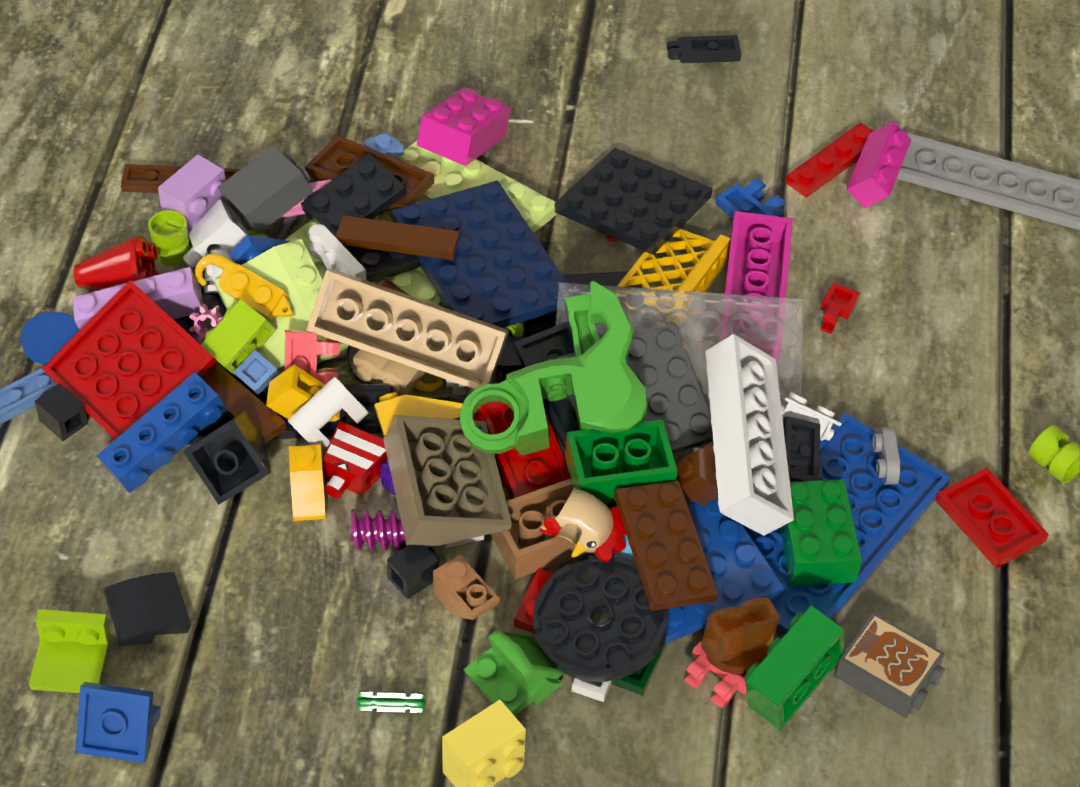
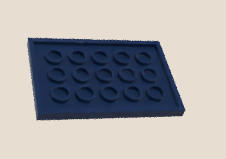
M498 180L391 210V220L396 223L460 231V241L454 260L417 255L419 265L447 309L505 328L565 309V298L576 296Z

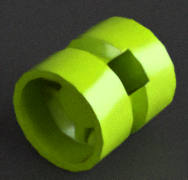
M163 210L155 213L148 222L151 243H155L158 249V260L156 262L166 266H175L185 262L183 256L190 250L186 218L183 214L174 210Z
M1052 425L1036 438L1028 454L1041 467L1049 466V473L1060 483L1066 484L1080 473V445L1077 442L1070 443L1069 435L1058 426Z

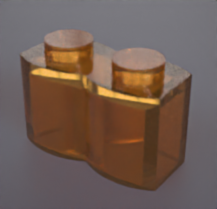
M754 598L744 602L739 608L728 607L717 610L707 619L702 643L713 661H728L736 658L743 651L764 649L774 640L780 616L769 598Z

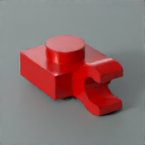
M832 283L822 300L820 309L826 312L824 313V322L820 330L832 334L839 317L849 319L859 301L860 292Z

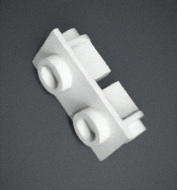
M790 392L788 397L780 394V398L784 400L781 405L782 419L788 416L819 423L820 441L824 439L827 441L831 440L834 434V430L831 429L833 423L841 426L842 423L833 418L835 412L820 405L814 410L806 406L807 399Z

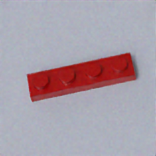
M860 122L790 172L786 177V184L804 197H809L858 161L868 134L873 132V130Z

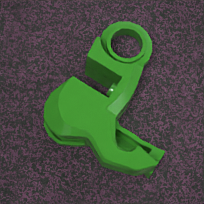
M592 281L590 282V294L565 298V309L573 334L575 357L548 360L507 374L505 381L499 384H486L478 387L466 397L460 409V426L465 439L474 449L486 454H501L515 448L523 456L550 448L543 399L559 401L566 398L569 394L573 396L579 430L594 429L615 433L629 430L639 422H645L647 417L646 388L626 363L634 339V328L614 292ZM595 323H602L606 328V333L601 339L597 333ZM490 401H500L507 404L514 413V420L511 426L500 434H487L480 431L475 426L474 416L477 409L483 404Z

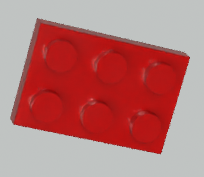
M988 467L937 493L935 501L996 569L1047 541L1049 534Z

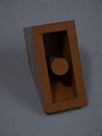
M713 442L675 463L677 467L676 481H679L683 494L702 506L718 498Z

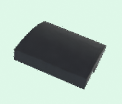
M175 572L140 576L105 587L104 594L119 645L150 644L153 642L155 635L188 633L191 622Z

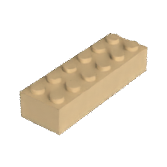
M329 269L325 272L307 327V331L473 389L492 383L509 333L507 329L335 269Z

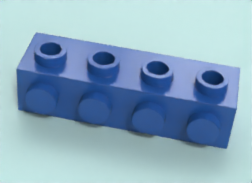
M194 373L101 451L97 457L108 472L128 493H131L135 488L142 486L157 469L168 464L172 457L185 445L191 444L205 428L217 422L227 409L220 397Z

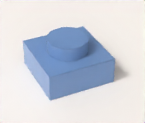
M388 131L364 142V146L393 158L404 154L403 145Z
M254 350L234 373L251 390L259 395L269 382L279 374V371L260 353Z

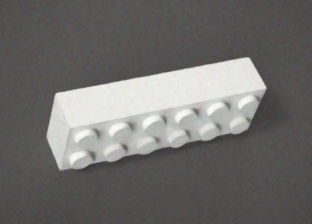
M733 334L705 351L714 443L713 451L716 465L715 475L719 498L718 506L720 513L764 536L794 520L776 359Z

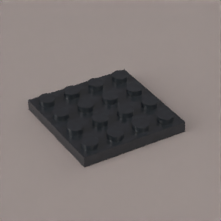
M614 148L555 202L554 207L555 213L654 255L711 198L712 188L679 175L674 171L655 165L648 160L633 156L626 151Z

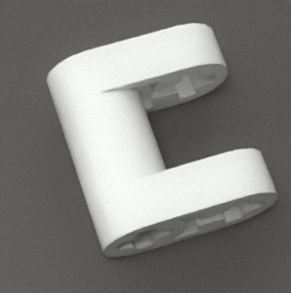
M334 376L288 419V422L310 445L321 444V453L324 456L330 440L320 429L342 408L357 424L368 414V411Z

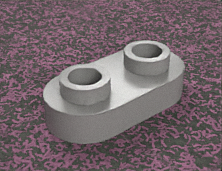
M880 427L878 433L873 434L872 440L873 452H878L879 456L876 462L877 478H882L884 485H897L900 478V459L895 428Z

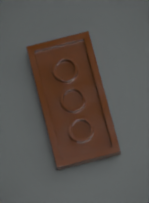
M339 135L305 166V170L311 178L318 181L333 180L370 153L406 188L407 194L387 208L390 211L415 204L434 184L433 173Z
M679 481L616 489L614 499L651 611L715 602L718 592Z

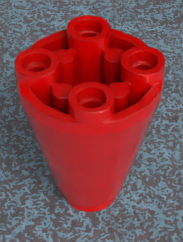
M144 236L132 237L82 260L80 264H76L73 269L75 283L79 288L98 291L125 284L129 280L133 282L160 275L156 271L155 261L158 260L157 246L155 243H148Z

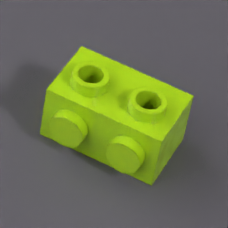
M240 299L226 311L221 322L206 334L201 346L220 365L237 377L234 371L254 350L258 352L275 333L276 329L263 316Z

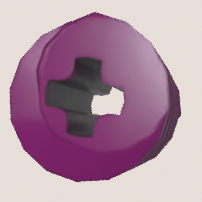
M351 509L350 539L351 542H354L357 551L362 550L365 542H367L370 551L375 550L378 542H380L383 551H388L391 542H393L396 551L402 549L404 542H406L401 518L397 519L394 510H390L387 519H384L381 510H377L375 518L371 519L368 509H365L361 519H358L355 509Z

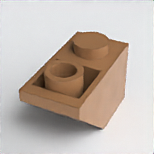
M461 555L456 556L433 571V594L453 616L474 620L500 603V598Z

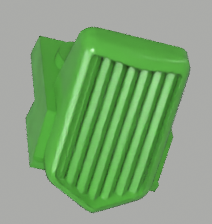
M500 630L494 631L488 636L491 648L464 669L466 676L491 704L501 700L514 716L532 702L537 706L563 685L559 680L563 672L547 660L536 639Z

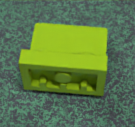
M38 609L35 623L40 641L29 680L30 689L80 693V686L84 682L100 684L111 640L107 615Z

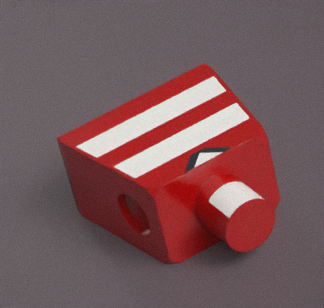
M340 421L322 460L323 478L328 481L324 487L326 493L336 499L341 498L346 489L359 495L365 494L381 478L380 464L385 463L387 458L384 440Z

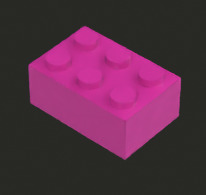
M462 88L422 115L417 146L467 166L505 138L511 107L502 104L497 99L481 96L473 89Z

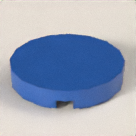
M46 312L35 316L25 324L21 330L20 342L28 358L34 362L46 365L80 330L71 315L62 312Z

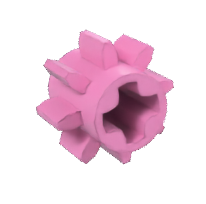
M203 304L200 306L201 315L194 312L190 315V318L195 322L189 331H196L199 335V342L224 318L218 312V305L212 310H208L207 306ZM207 318L212 319L211 325L213 327L211 329L206 328L207 322L205 319Z

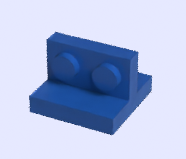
M84 682L80 686L75 753L145 763L149 753L150 731L160 719L161 706L152 705L153 692Z

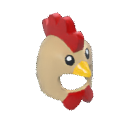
M575 488L559 515L544 519V526H541L539 529L545 535L559 536L572 542L575 546L572 557L588 552L594 553L603 562H609L612 558V552L621 553L626 548V542L621 537H626L627 535L618 508L609 509L593 495Z

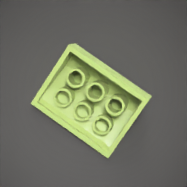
M302 239L274 246L241 265L289 295L287 299L295 316L273 318L272 321L264 317L276 331L258 351L279 371L277 376L284 372L285 330H307L323 281ZM220 278L214 281V285L228 310L238 300L229 296L220 288ZM317 334V339L327 338ZM339 342V355H317V363L346 355L349 345Z

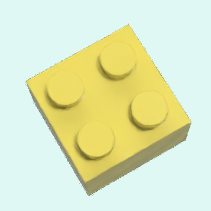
M498 700L442 736L443 773L455 787H494L503 778L515 776L524 765L526 729L504 703Z

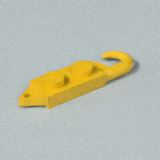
M216 253L208 254L197 263L195 277L202 286L207 284L203 278L204 269L208 265H216L223 269L219 286L229 296L238 301L240 299L243 300L256 312L271 321L273 318L295 316L287 299L289 295L285 291L223 255Z

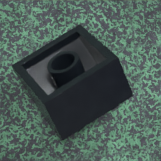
M246 410L198 439L183 451L218 505L271 473L264 437Z

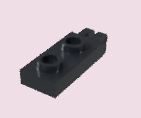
M738 35L679 37L676 41H669L666 44L668 58L670 60H680L681 63L735 62L741 60Z

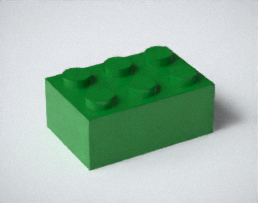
M663 419L639 422L629 430L615 433L594 429L567 432L565 457L573 489L585 491L604 504L616 503L614 499L616 489L671 482L677 479V467Z
M845 480L790 482L794 520L780 527L791 586L856 583L862 558Z
M812 605L804 614L799 612L792 619L789 625L790 630L782 639L777 637L769 646L767 657L761 664L758 662L753 664L745 676L748 707L780 731L839 663L841 656L844 654V629Z

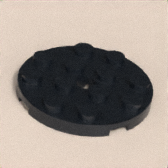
M596 555L588 556L589 560L572 566L570 564L565 565L544 584L534 606L533 626L541 651L547 660L558 670L579 680L608 682L637 672L656 656L667 637L670 612L669 609L651 611L634 560L612 555L609 562H603ZM603 611L610 614L611 619L604 623L596 625L592 620L593 616L598 612Z

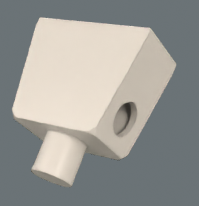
M219 199L189 232V238L193 247L183 256L185 262L194 268L200 259L211 254L212 250H229L230 255V252L249 235L241 217Z

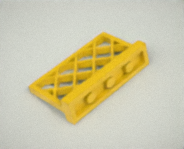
M679 229L672 237L680 241L666 242L655 253L666 252L668 257L656 259L654 255L644 252L616 287L615 295L670 314L669 323L680 326L728 262L731 238L720 234L717 240L714 241ZM694 247H702V248H705V249H707V250H706V251H700V252H694L693 248H694ZM685 249L688 253L675 256L673 251ZM693 262L694 267L682 268L681 263ZM673 265L675 270L664 272L661 267ZM653 268L656 273L643 275L641 270ZM681 278L682 283L670 285L668 280ZM661 281L663 285L650 288L648 283ZM641 284L643 289L635 291L628 287ZM668 294L670 300L666 302L655 296Z

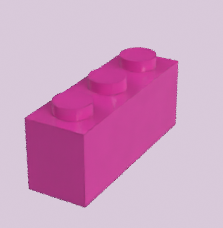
M894 121L868 134L846 190L864 208L890 196L909 148L911 139Z

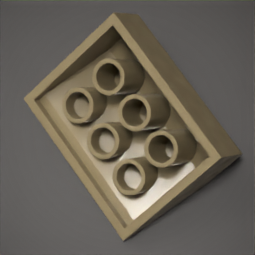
M395 416L383 440L406 545L439 546L511 529L512 522L495 456L472 447L465 439L460 426V420ZM474 421L475 426L480 431L489 434L486 422Z

